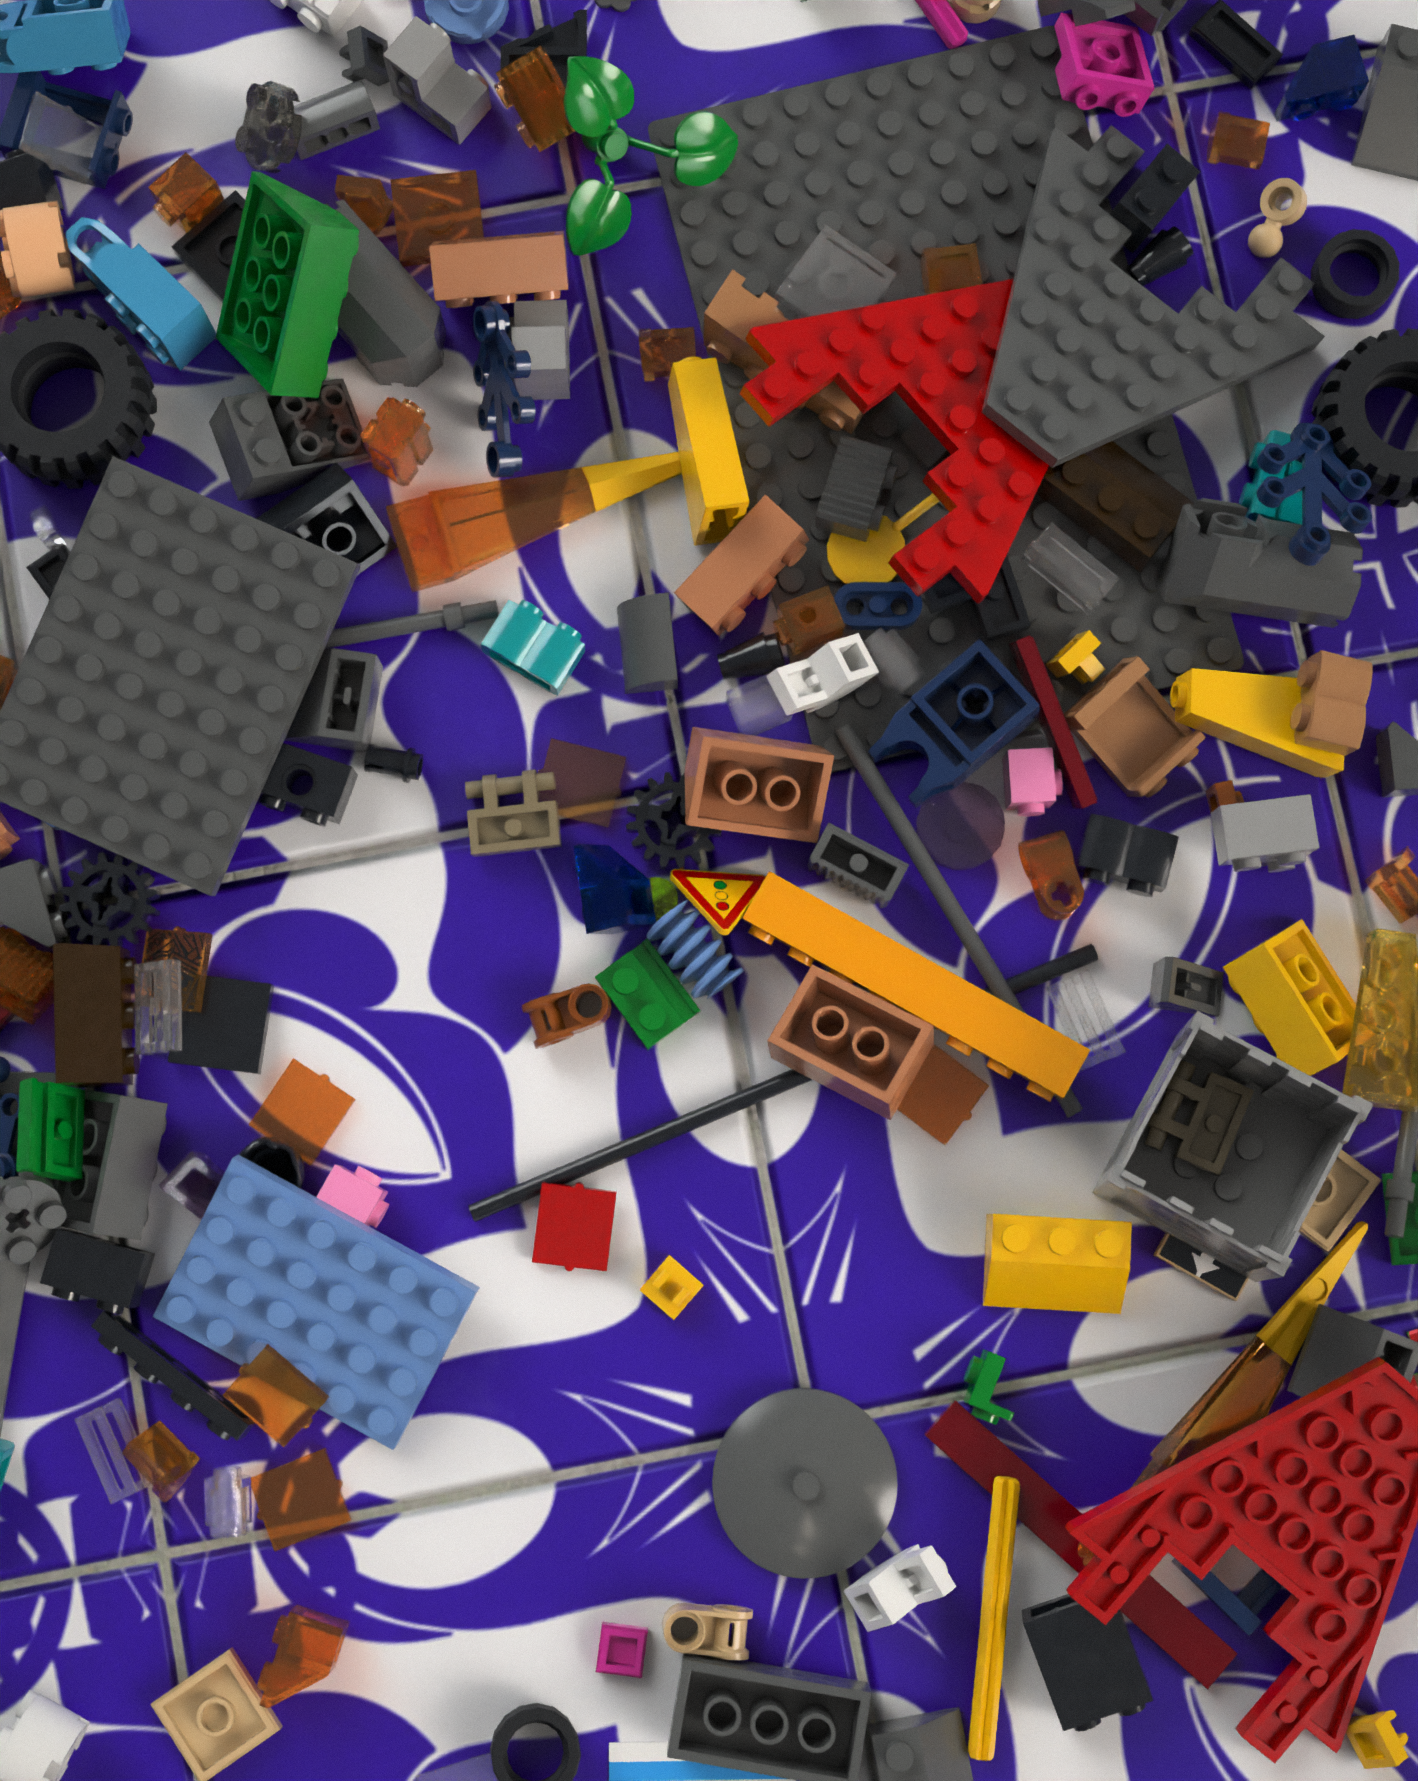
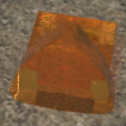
M1219 111L1209 135L1207 162L1212 164L1222 162L1259 170L1264 159L1270 122L1234 116L1229 112Z
M337 175L335 193L338 200H344L376 236L388 222L394 208V204L388 198L381 180Z
M976 243L922 249L921 273L926 295L982 285Z
M694 327L656 330L645 328L639 330L640 364L644 381H654V377H669L674 362L696 356Z
M1408 846L1404 847L1365 880L1368 887L1373 889L1400 924L1418 914V877L1408 866L1415 858V855Z
M160 1420L131 1440L122 1452L132 1465L153 1485L152 1492L164 1503L168 1502L179 1490L200 1460V1457L194 1451L191 1452Z

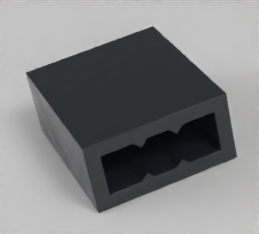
M1069 1594L1022 1610L1024 1628L1063 1731L1072 1728L1078 1732L1086 1731L1099 1725L1101 1718L1119 1713L1120 1716H1130L1142 1711L1146 1707L1145 1703L1153 1701L1149 1683L1121 1609L1118 1610L1107 1625H1104L1071 1598Z

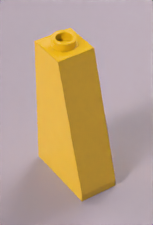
M692 356L672 364L668 389L694 546L721 542L744 518L749 505V497L716 357L702 359L701 357Z
M1191 668L1176 677V681L1172 684L1170 704L1175 708V722L1200 730L1203 733L1315 777L1326 778L1344 770V755L1295 743V730L1291 729L1290 721L1295 706L1302 701L1301 687L1297 684V678Z

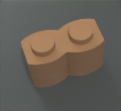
M1320 650L1301 664L1297 676V684L1301 687L1302 701L1295 706L1290 721L1291 729L1295 730L1294 740L1296 744L1344 756L1360 748L1366 723V703L1372 683L1373 667L1371 662Z

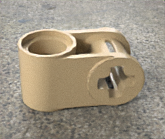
M676 1603L669 1607L663 1616L662 1629L664 1638L670 1648L682 1654L707 1655L725 1660L749 1659V1650L745 1648L747 1623L753 1617V1609L727 1604ZM685 1616L692 1618L697 1624L692 1636L680 1639L671 1633V1626L676 1619ZM732 1623L731 1639L728 1641L730 1624Z

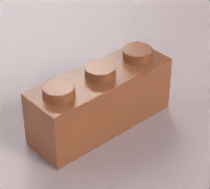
M764 495L679 586L674 594L716 635L720 636L725 630L731 632L744 619L746 615L744 609L755 598L760 600L772 590L777 581L774 577L785 565L791 567L802 558L807 550L805 544L809 541V538L801 526L767 495Z

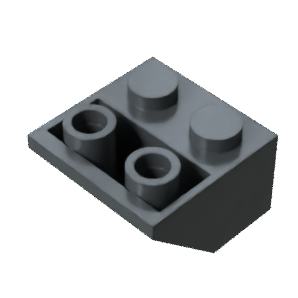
M336 648L324 649L284 741L366 752L368 745L371 744L383 665L377 654Z
M1319 1304L1287 1391L1303 1397L1377 1357L1386 1361L1411 1383L1418 1364V1342Z

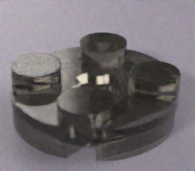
M267 81L262 85L253 83L248 88L246 95L247 109L243 126L236 133L235 145L238 152L245 153L249 165L255 170L277 174L281 171L277 168L280 163L289 164L297 151L302 132V115L294 114L293 101H300L296 91L289 85Z

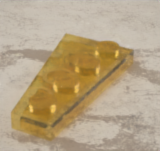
M1379 928L1367 933L1342 1091L1343 1094L1349 1097L1357 1095L1374 1104L1373 1107L1418 1112V953L1416 934Z

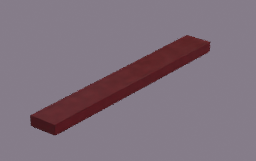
M953 1399L924 1435L991 1495L993 1494L995 1477L1009 1476L1018 1479L1020 1492L1017 1519L1077 1573H1080L1095 1554L1074 1538L1066 1530L1065 1525L1070 1520L1082 1515V1513ZM1150 1574L1120 1608L1127 1618L1206 1689L1210 1688L1238 1654Z

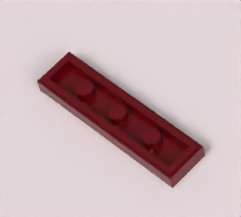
M1029 635L1009 643V648L1026 690L1040 704L1038 721L1049 748L1053 747V758L1057 769H1061L1062 781L1073 809H1083L1097 803L1096 800L1098 799L1033 636Z

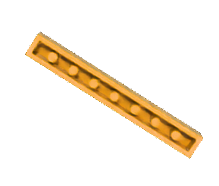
M770 871L743 916V920L752 925L748 931L750 935L770 946L777 939L791 947L787 953L788 956L810 968L813 962L816 961L830 969L829 973L852 985L855 983L868 990L870 994L933 1025L935 1029L949 1036L945 1044L970 1057L973 1050L989 1058L986 1067L1009 1080L1013 1073L1030 1081L1026 1089L1048 1102L1052 1100L1054 1095L1060 1099L1065 1097L1090 1052V1049Z

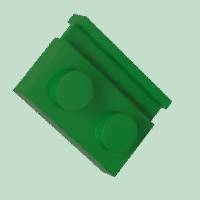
M648 938L595 976V979L647 1050L701 1012Z
M33 1077L20 1081L16 1172L23 1173L27 1171L32 1172L33 1175L66 1182L82 1179L85 1090L49 1081L43 1083Z

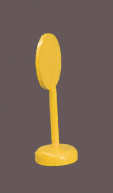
M932 493L895 522L891 521L887 516H883L879 531L870 530L867 542L831 532L827 543V558L834 575L845 585L853 582H891L897 573L888 562L895 553L905 547V539L901 530L940 502L938 498Z

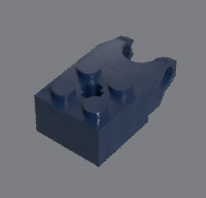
M979 639L915 693L911 700L893 715L883 736L868 750V754L875 763L886 756L894 755L901 750L907 749L918 751L926 757L929 763L927 772L922 777L919 786L908 796L911 804L917 808L931 797L958 787L1039 717L1040 704ZM973 701L977 705L982 701L985 703L983 705L984 712L980 714L968 713L967 703Z

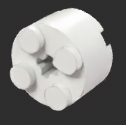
M29 1690L15 1714L18 1718L12 1728L5 1726L0 1733V1781H60L68 1767L67 1763L74 1749H78L90 1722L47 1697Z

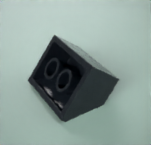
M337 462L256 518L361 565V568L357 575L397 548V545L353 479Z

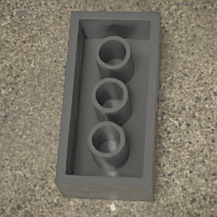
M684 1653L668 1739L667 1757L798 1781H858L872 1693L868 1682L745 1660H725L707 1655Z

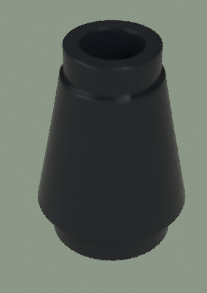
M1173 226L1167 231L1161 229L1132 263L1126 267V270L1131 273L1134 280L1145 286L1187 265V259L1194 254L1193 249L1187 238L1177 227Z
M762 632L723 653L717 654L724 680L768 675L776 668L785 666L782 649L776 633L765 635Z

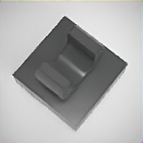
M361 25L347 31L348 45L343 46L339 50V54L350 61L351 67L343 70L342 76L352 82L366 79L377 86L390 82L383 58L384 52L388 49L387 40Z

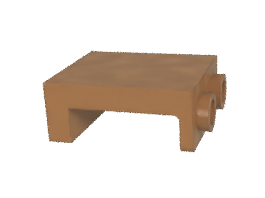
M1139 656L1123 658L1068 709L1064 716L1072 733L1127 797L1146 796L1148 798L1165 786L1167 783L1165 776L1175 766L1180 768L1186 765L1198 754L1199 749L1197 746L1206 737L1200 730H1191L1188 726L1175 722V711L1145 677V674L1150 669Z

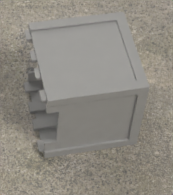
M1197 1011L1173 1040L1092 1193L1163 1232L1176 1237L1255 1282L1284 1277L1293 1260L1289 1258V1255L1301 1234L1298 1231L1343 1145L1349 1142L1356 1126L1366 1120L1374 1104L1357 1095L1349 1097L1213 1025L1214 1019ZM1181 1060L1196 1066L1190 1082L1202 1087L1207 1074L1213 1072L1254 1090L1219 1176L1212 1175L1174 1158L1180 1142L1176 1138L1167 1136L1162 1151H1157L1144 1145L1151 1129L1147 1126L1148 1121L1153 1113L1158 1112L1166 1093L1165 1089ZM1183 1098L1174 1120L1187 1125L1196 1102Z

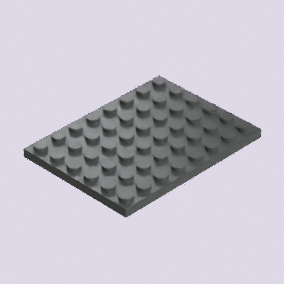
M113 456L0 710V802L209 896H216L361 565Z

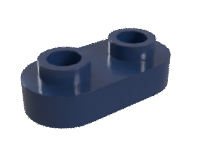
M853 582L842 586L837 591L833 600L832 612L838 624L849 630H904L913 626L918 620L922 610L921 596L917 597L906 583ZM851 602H856L861 605L862 612L858 615H852L847 611L846 606ZM895 602H900L905 605L907 612L902 615H896L892 612L890 606Z

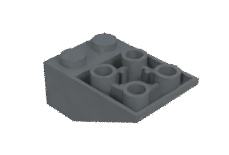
M343 378L322 382L318 398L270 395L267 391L225 397L221 400L209 421L238 501L279 494L306 484L336 462L344 470L371 460L373 457Z

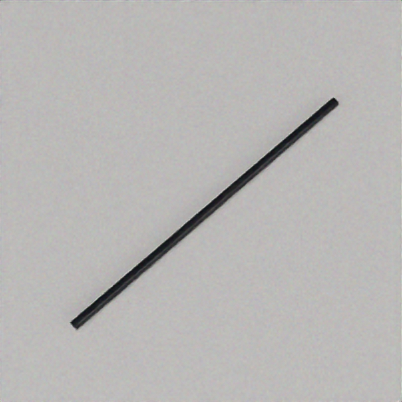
M1089 944L1005 980L1014 995L1097 961L1098 955L1094 946ZM989 987L982 989L993 995ZM791 1069L468 1205L474 1221L477 1222L540 1195L542 1182L565 1185L812 1081V1079Z

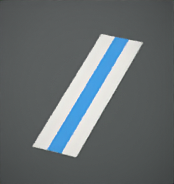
M668 1742L609 1743V1781H796L668 1758Z

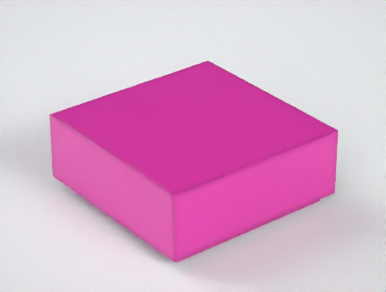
M602 1622L596 1672L642 1678L648 1627Z

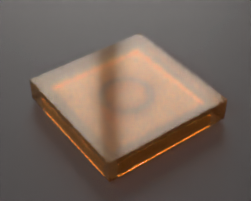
M476 170L390 180L399 261L403 267L431 264L429 245L434 241L484 237Z

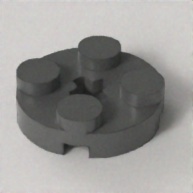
M27 1171L23 1173L17 1172L19 1176L10 1177L5 1180L2 1175L0 1176V1260H10L14 1264L30 1262L35 1257L36 1252H39L53 1240L56 1229H60L67 1215L53 1184L47 1178L33 1175L32 1172ZM22 1209H25L24 1216L20 1220L9 1223L6 1216L10 1212L18 1214Z

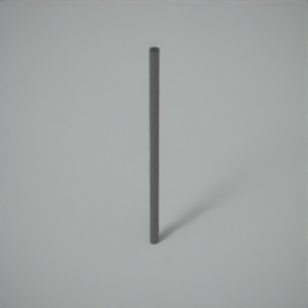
M849 723L835 731L836 736L995 997L1025 1013L851 724ZM1071 1087L1063 1099L1055 1096L1068 1118L1083 1109Z

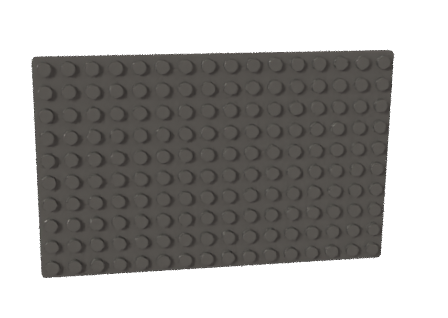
M1046 26L652 121L648 126L650 142L668 149H676L674 144L675 131L680 122L694 112L708 111L718 115L738 135L737 151L730 166L715 181L703 186H689L680 182L674 175L676 158L653 153L703 340L704 312L732 269L746 278L741 286L757 298H760L762 293L765 292L779 303L776 307L788 320L1014 279L1046 143L1051 132L1057 127L1086 151H1089L1093 146L1083 110L1078 108L1075 103L1062 100L1055 67L1062 54L1055 27ZM1107 198L1100 207L1110 214L1112 208L1109 198ZM1122 246L1111 259V262L1132 277L1131 273L1126 270L1128 262ZM707 352L708 358H713V357ZM717 360L749 497V511L764 495H767L804 529L809 538V541L805 544L807 547L805 554L793 566L788 567L785 565L774 577L777 581L771 590L790 664L809 658L830 641L859 633L879 673L863 685L837 701L810 713L803 710L811 744L820 745L834 755L831 773L855 768L835 731L850 723L868 752L883 736L893 715L907 704L915 693L979 639L1025 688L1008 644L1029 635L1033 636L1063 714L1123 658L1139 656L1150 669L1145 674V677L1157 691L1171 688L1174 681H1176V677L1191 668L1235 672L1244 665L1243 654L1230 612L1163 601L1157 584L1175 529L1143 570L1139 572L1038 494H1035L1007 553L1031 624L1028 630L986 642L973 601L930 614L924 593L920 595L922 599L920 616L916 623L907 629L849 630L842 627L833 616L832 605L835 594L845 584L834 575L828 563L827 543L831 533L825 530H818L815 520L840 437L844 435L893 449L892 464L898 465L897 475L892 490L883 489L879 504L885 506L884 516L895 522L932 494L931 490L922 481L929 471L924 468L900 439L901 435L918 417L894 391L864 414L852 434L844 429L835 431L827 427L820 421L819 414L805 406L802 409L795 408L768 427L740 395L743 385L750 381L744 374V369L731 361L725 364ZM1172 414L1113 440L1114 443L1196 504L1197 497ZM938 502L901 530L905 539V546L949 513L941 502ZM898 574L891 581L905 583ZM851 602L846 606L847 611L852 615H858L862 612L861 605L856 602ZM895 602L890 606L892 612L896 615H902L907 612L905 605L900 602ZM1090 630L1101 642L1092 653L1105 670L1093 682L1087 681L1085 684H1081L1071 673L1057 678L1045 664L1076 634ZM973 701L968 702V713L980 714L984 712L983 705L985 703L980 701L976 705ZM911 749L901 750L894 755L884 757L880 761L918 751Z

